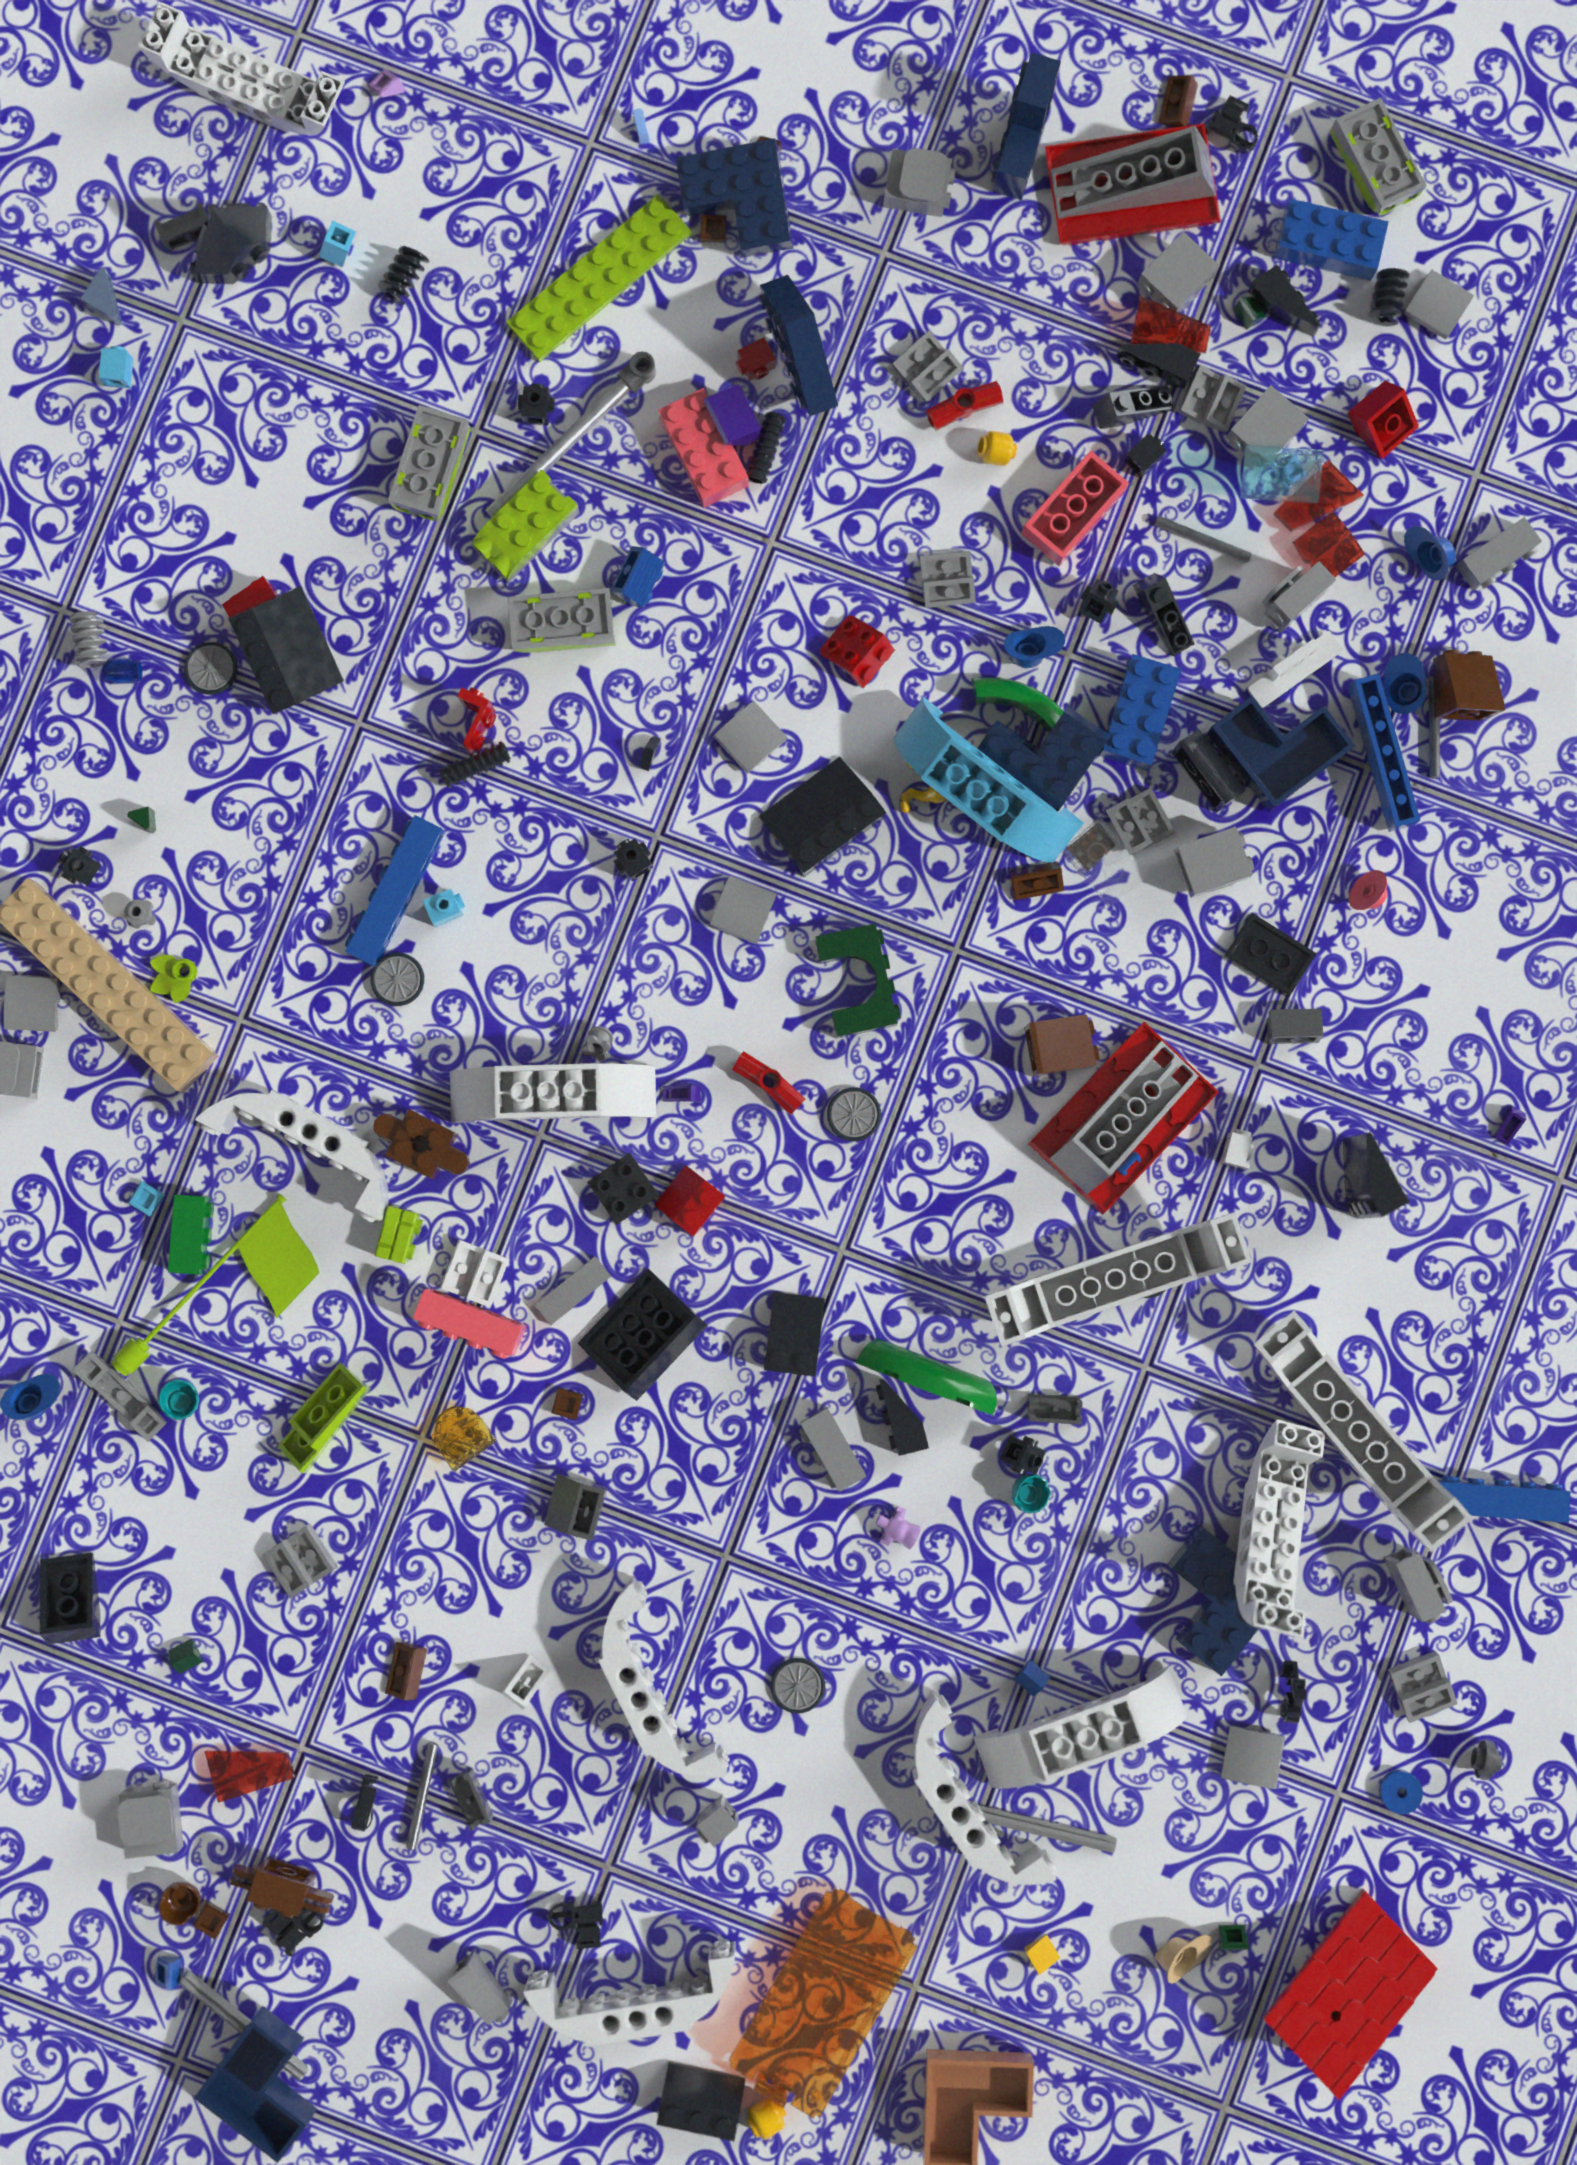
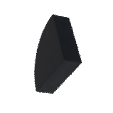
M652 736L644 749L640 769L650 770L661 738Z

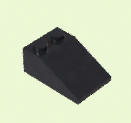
M774 1292L764 1370L816 1376L825 1298Z
M93 1552L40 1560V1636L48 1645L101 1637L100 1604Z

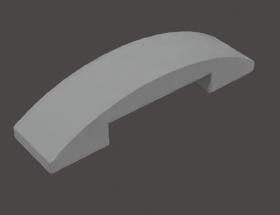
M90 1351L72 1370L90 1388L94 1387L130 1421L129 1425L147 1442L167 1423L153 1405L129 1381L94 1352Z

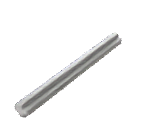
M979 1805L986 1819L983 1822L986 1823L990 1822L994 1825L1113 1853L1116 1849L1117 1839L1112 1836Z
M191 1971L186 1972L179 1982L181 1986L239 2033H242L251 2020ZM293 2055L284 2066V2069L297 2080H301L308 2072L309 2067Z

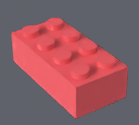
M704 388L658 410L659 420L703 508L749 487V477L733 445H725L703 401L708 397Z
M1090 450L1027 521L1021 534L1060 567L1126 492L1129 482Z
M432 1288L424 1289L413 1319L419 1321L418 1326L431 1331L433 1329L436 1330V1328L443 1330V1336L454 1340L462 1337L467 1339V1345L477 1349L488 1347L492 1349L491 1354L503 1359L517 1353L527 1327L523 1323Z

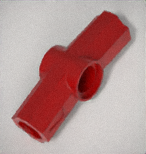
M994 381L972 389H959L954 396L926 410L925 413L931 427L938 431L960 418L971 416L974 412L1003 404L1004 400L1000 384ZM965 399L970 405L962 407L958 404V401Z
M744 1051L732 1068V1071L760 1087L790 1115L806 1100L777 1070L768 1067ZM768 1074H773L777 1077L778 1082L775 1087L768 1088L763 1084V1078Z

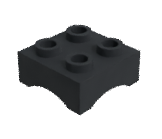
M628 1153L587 1182L616 1225L660 1196L631 1153Z

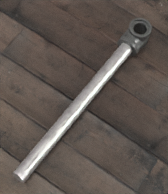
M644 351L635 353L631 357L630 363L617 374L619 381L485 510L487 514L492 518L541 469L546 473L629 392L635 394L644 384L653 381L656 375V368L652 355ZM640 364H647L649 369L645 372H640L637 370V367Z

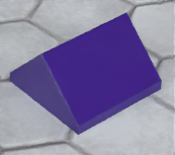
M739 384L703 400L725 445L753 446L756 444L761 428Z

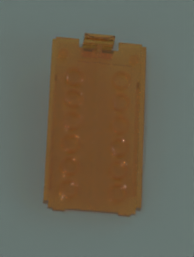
M834 1888L832 1892L826 1890L730 2055L729 2062L731 2063L729 2067L750 2080H753L758 2071L754 2085L755 2091L784 2108L787 2100V2091L789 2090L795 2094L791 2101L792 2106L813 2119L815 2115L820 2117L917 1949V1945L913 1943L915 1937L912 1936V1932L902 1926L897 1927L852 1899L851 1895L842 1889L837 1890Z

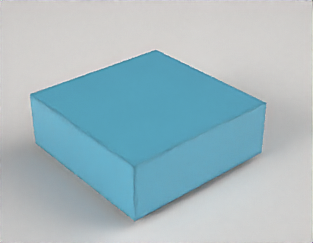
M141 1181L128 1204L152 1217L165 1194L146 1182Z

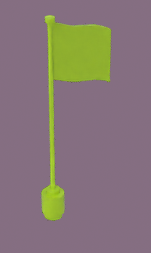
M279 1193L276 1196L275 1202L144 1340L138 1337L137 1340L130 1338L114 1355L115 1359L111 1362L117 1371L124 1376H128L129 1373H134L150 1356L148 1351L150 1346L147 1343L237 1248L250 1274L268 1297L276 1318L280 1316L320 1273L313 1254L289 1220L282 1205L287 1200L283 1195Z

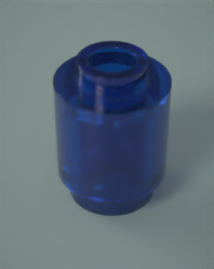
M134 658L108 659L107 664H103L102 668L103 677L108 679L109 684H135L136 681H142L141 661H135Z

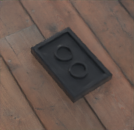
M1250 913L1224 954V957L1289 997L1317 953L1254 913Z

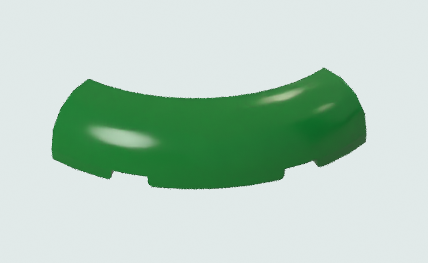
M999 677L971 679L975 704L991 703L1013 706L1022 710L1041 724L1048 733H1050L1064 712L1048 696L1024 683Z
M878 1339L869 1342L862 1349L856 1361L859 1365L909 1385L994 1415L997 1403L996 1390L992 1383L985 1378Z

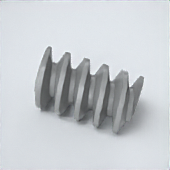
M93 611L78 612L69 617L70 622L73 623L71 631L75 633L72 636V641L77 643L73 647L74 651L78 653L75 655V661L79 663L77 666L80 668H95L109 662V659L101 658V655L107 653V649L99 648V645L106 643V639L98 638V635L105 633L104 629L97 628V625L103 624V620L95 618L97 613Z

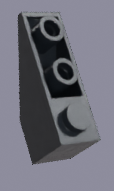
M1276 265L1252 281L1248 292L1263 312L1312 337L1316 335L1321 326L1319 317L1307 307L1302 293L1294 289L1286 271L1281 270Z
M1179 343L1127 344L1120 346L1116 357L1127 366H1136L1142 369L1150 377L1157 376L1166 380V383L1171 387L1184 389L1201 354Z
M1168 385L1109 392L1092 405L1100 429L1120 427L1176 409Z
M1153 573L1133 585L1144 611L1171 656H1175L1195 644L1166 577Z
M879 1378L880 1384L875 1386L879 1401L884 1400L886 1410L882 1411L885 1426L891 1425L893 1435L888 1436L891 1450H897L898 1455L901 1456L929 1449L922 1421L883 1378Z

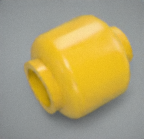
M988 431L985 436H981L978 443V456L981 457L985 464L1006 466L1016 456L1017 445L1013 443V438L1009 433Z
M764 2098L748 2110L749 2118L746 2119V2122L756 2139L761 2137L763 2140H768L784 2128L785 2122L783 2117L787 2114L779 2101L774 2103L770 2098Z

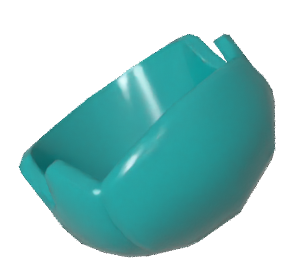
M176 1379L167 1382L160 1390L158 1404L163 1413L170 1419L183 1420L191 1417L198 1409L199 1396L196 1388L190 1382Z
M1032 1473L1022 1475L1015 1480L1011 1495L1018 1510L1032 1514L1040 1512L1047 1506L1051 1491L1046 1478Z

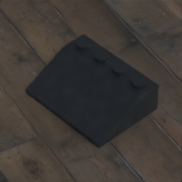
M301 586L229 616L228 620L272 714L294 706L344 681Z
M839 756L758 817L801 875L805 877L883 820L886 816V811L872 792Z
M1371 1132L1348 1136L1343 1139L1345 1197L1348 1201L1346 1207L1353 1217L1356 1216L1357 1219L1382 1218L1410 1203Z
M648 1268L577 1344L627 1395L637 1401L708 1325Z

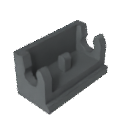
M201 203L196 204V210L162 224L159 220L154 221L161 241L167 251L199 239L202 225L208 219Z
M1321 1009L1269 1010V1018L1266 1019L1267 1044L1319 1043L1324 1036Z
M1028 1394L1027 1420L1032 1422L1082 1425L1081 1407L1083 1403L1080 1397Z
M468 1769L449 1778V1783L469 1829L474 1830L476 1826L482 1823L483 1825L490 1823L494 1815L474 1769Z

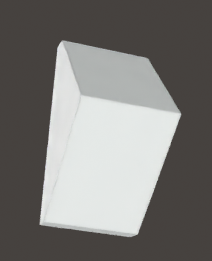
M529 1655L502 1694L524 1709L551 1670Z

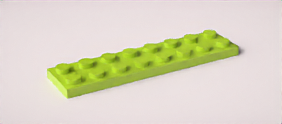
M657 194L507 320V326L534 357L541 362L691 235V230L665 200Z

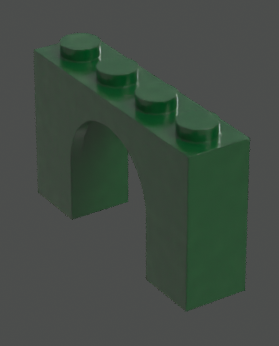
M875 923L815 936L820 964L849 958L858 959L865 962L872 969L876 978V990L867 1002L859 1006L832 1011L831 1014L837 1039L897 1026V1019H901L899 1005L893 1004L892 994H896L893 979H888L886 970L890 969L888 955L882 954L881 945L885 944L882 929L877 930Z

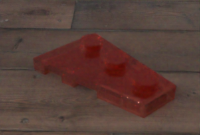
M1139 295L1131 344L1179 343L1198 353H1206L1211 332L1210 325Z
M1328 460L1273 515L1292 532L1361 499L1364 494Z
M204 1751L218 1803L296 1778L289 1752Z

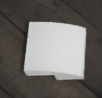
M458 1240L440 1288L491 1307L509 1259L465 1241Z

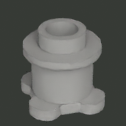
M137 899L130 901L126 905L124 910L125 917L132 927L139 929L142 925H153L156 922V917L152 913L153 904L150 901ZM141 909L140 915L136 916V912Z
M601 1026L591 1028L586 1039L587 1044L583 1046L582 1052L585 1055L596 1057L599 1061L605 1060L607 1056L606 1051L610 1050L611 1043L613 1042V1035L610 1030Z

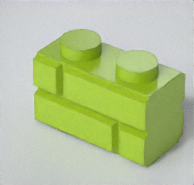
M388 1206L374 1256L402 1264H407L408 1259L413 1260L416 1251V1245L413 1244L415 1234H420L423 1220H420L421 1214Z

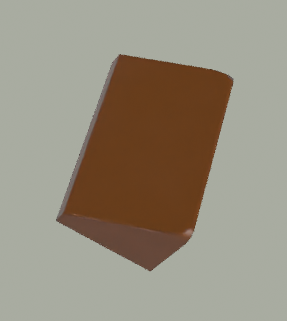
M1192 75L1168 77L1158 121L1159 125L1172 128L1189 126L1198 83Z
M1058 861L1009 870L1014 900L1064 891L1062 868Z
M396 1642L385 1694L402 1700H415L417 1698L427 1653L426 1648Z

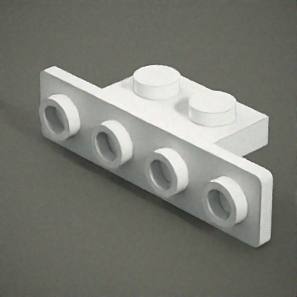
M1330 631L1325 632L1316 640L1312 639L1308 643L1303 640L1292 648L1294 653L1287 658L1284 654L1271 663L1273 668L1268 674L1248 687V692L1254 697L1261 708L1270 704L1343 651V648Z

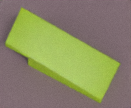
M340 1362L288 1421L293 1426V1429L278 1444L279 1449L301 1473H307L371 1388Z

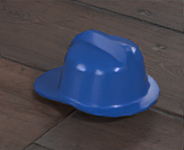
M1412 526L1406 531L1404 535L1406 551L1428 578L1436 581L1446 577L1449 567L1457 561L1452 543L1444 537H1434L1427 529L1420 526Z
M1040 626L1015 631L1004 640V648L1011 656L1012 663L1023 668L1038 666L1044 658L1057 654L1065 645L1063 632L1052 626Z
M1401 653L1389 660L1384 670L1388 706L1398 714L1413 713L1423 705L1426 699L1427 688L1423 664L1418 657L1410 653Z
M46 1373L11 1386L2 1396L1 1410L10 1419L34 1421L40 1418L46 1409L56 1402L60 1394V1383L55 1376Z

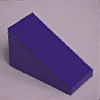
M663 1086V1102H700V1086Z
M1511 1105L1494 1137L1508 1145L1526 1121V1113Z

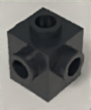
M537 383L523 386V395L519 394L518 410H522L523 423L549 426L550 412L555 410V397H551L549 387Z
M1096 579L1092 587L1087 585L1080 598L1084 602L1079 612L1101 624L1107 613L1112 615L1118 604L1115 598L1119 590L1106 581Z
M635 838L631 841L626 839L616 846L617 850L614 854L617 859L613 862L621 874L627 873L631 881H634L653 868L648 858L651 853L644 842L639 844ZM630 856H636L635 859L629 860Z
M81 846L78 849L70 847L69 850L64 849L57 860L60 863L58 869L63 871L61 877L73 884L78 880L87 886L92 881L101 864L91 858L92 852ZM80 861V866L74 868L75 863Z
M1009 1435L1000 1459L1011 1464L1010 1469L1019 1474L1025 1475L1026 1471L1037 1475L1043 1463L1046 1450L1037 1447L1039 1442L1030 1437L1024 1436L1023 1440Z

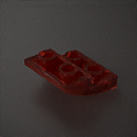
M1334 512L1329 513L1292 542L1304 563H1309L1312 568L1320 561L1334 577H1337L1365 555L1355 537Z

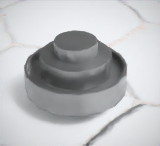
M1482 1740L1478 1747H1475L1472 1751L1471 1767L1474 1768L1475 1776L1478 1779L1487 1781L1492 1775H1495L1496 1771H1500L1502 1767V1756L1499 1755L1492 1741Z

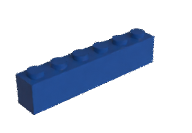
M1378 673L1355 679L1348 686V691L1388 832L1413 826L1421 820L1380 675Z
M414 815L412 820L409 819L403 829L405 835L401 843L397 842L391 853L393 858L389 866L385 865L380 874V879L382 880L378 888L374 887L368 897L370 904L367 910L361 911L356 922L358 927L355 933H351L345 942V947H347L345 952L373 967H376L377 962L383 957L446 833L441 827Z
M1442 1476V1480H1437L1458 1500L1471 1516L1569 1523L1571 1491L1562 1489V1484L1546 1483V1488L1536 1487L1535 1482L1520 1481V1486L1510 1485L1508 1480L1494 1479V1484L1484 1483L1482 1478H1468V1482H1459L1458 1477Z

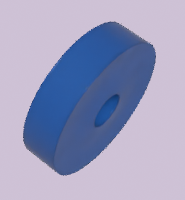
M1394 1770L1386 1774L1381 1780L1379 1796L1382 1803L1390 1811L1397 1814H1408L1416 1810L1421 1804L1423 1789L1419 1780L1410 1772ZM1400 1788L1405 1789V1793L1402 1796L1397 1795V1791Z

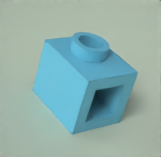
M332 220L319 257L343 268L356 231Z
M111 346L110 349L102 348L99 379L105 387L131 388L132 356L125 348L120 346Z
M452 889L422 900L435 927L464 916L462 908L465 907L460 893L455 894Z

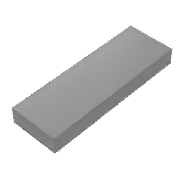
M595 1256L540 1300L535 1307L547 1322L552 1325L608 1280L611 1275Z

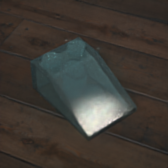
M1245 446L1241 499L1307 504L1319 503L1324 450Z

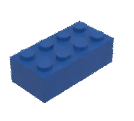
M1290 198L1284 210L1273 258L1371 281L1378 270L1389 221Z
M1132 654L1128 661L1106 732L1111 736L1101 749L1100 757L1145 771L1150 769L1182 669Z

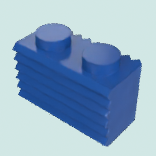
M632 546L610 591L631 606L644 608L652 598L651 591L655 583L663 575L662 568L665 561L644 547Z

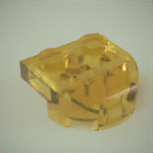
M450 1407L444 1410L435 1420L436 1426L434 1434H432L433 1444L440 1450L449 1467L454 1472L497 1441L483 1418L470 1408Z

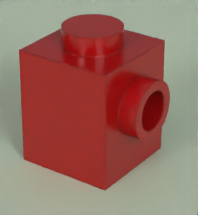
M764 337L737 351L738 360L735 361L741 375L746 374L749 381L753 379L760 380L766 377L769 371L776 368V358Z

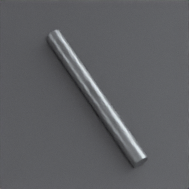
M1159 515L1154 524L1245 562H1249L1251 558V552Z
M1431 676L1429 677L1430 778H1440V719H1434V678Z
M429 1742L427 1745L406 1848L412 1850L417 1848L438 1744Z

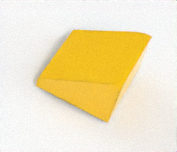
M1047 1934L1024 1947L1026 1954L1039 1975L1060 1959Z

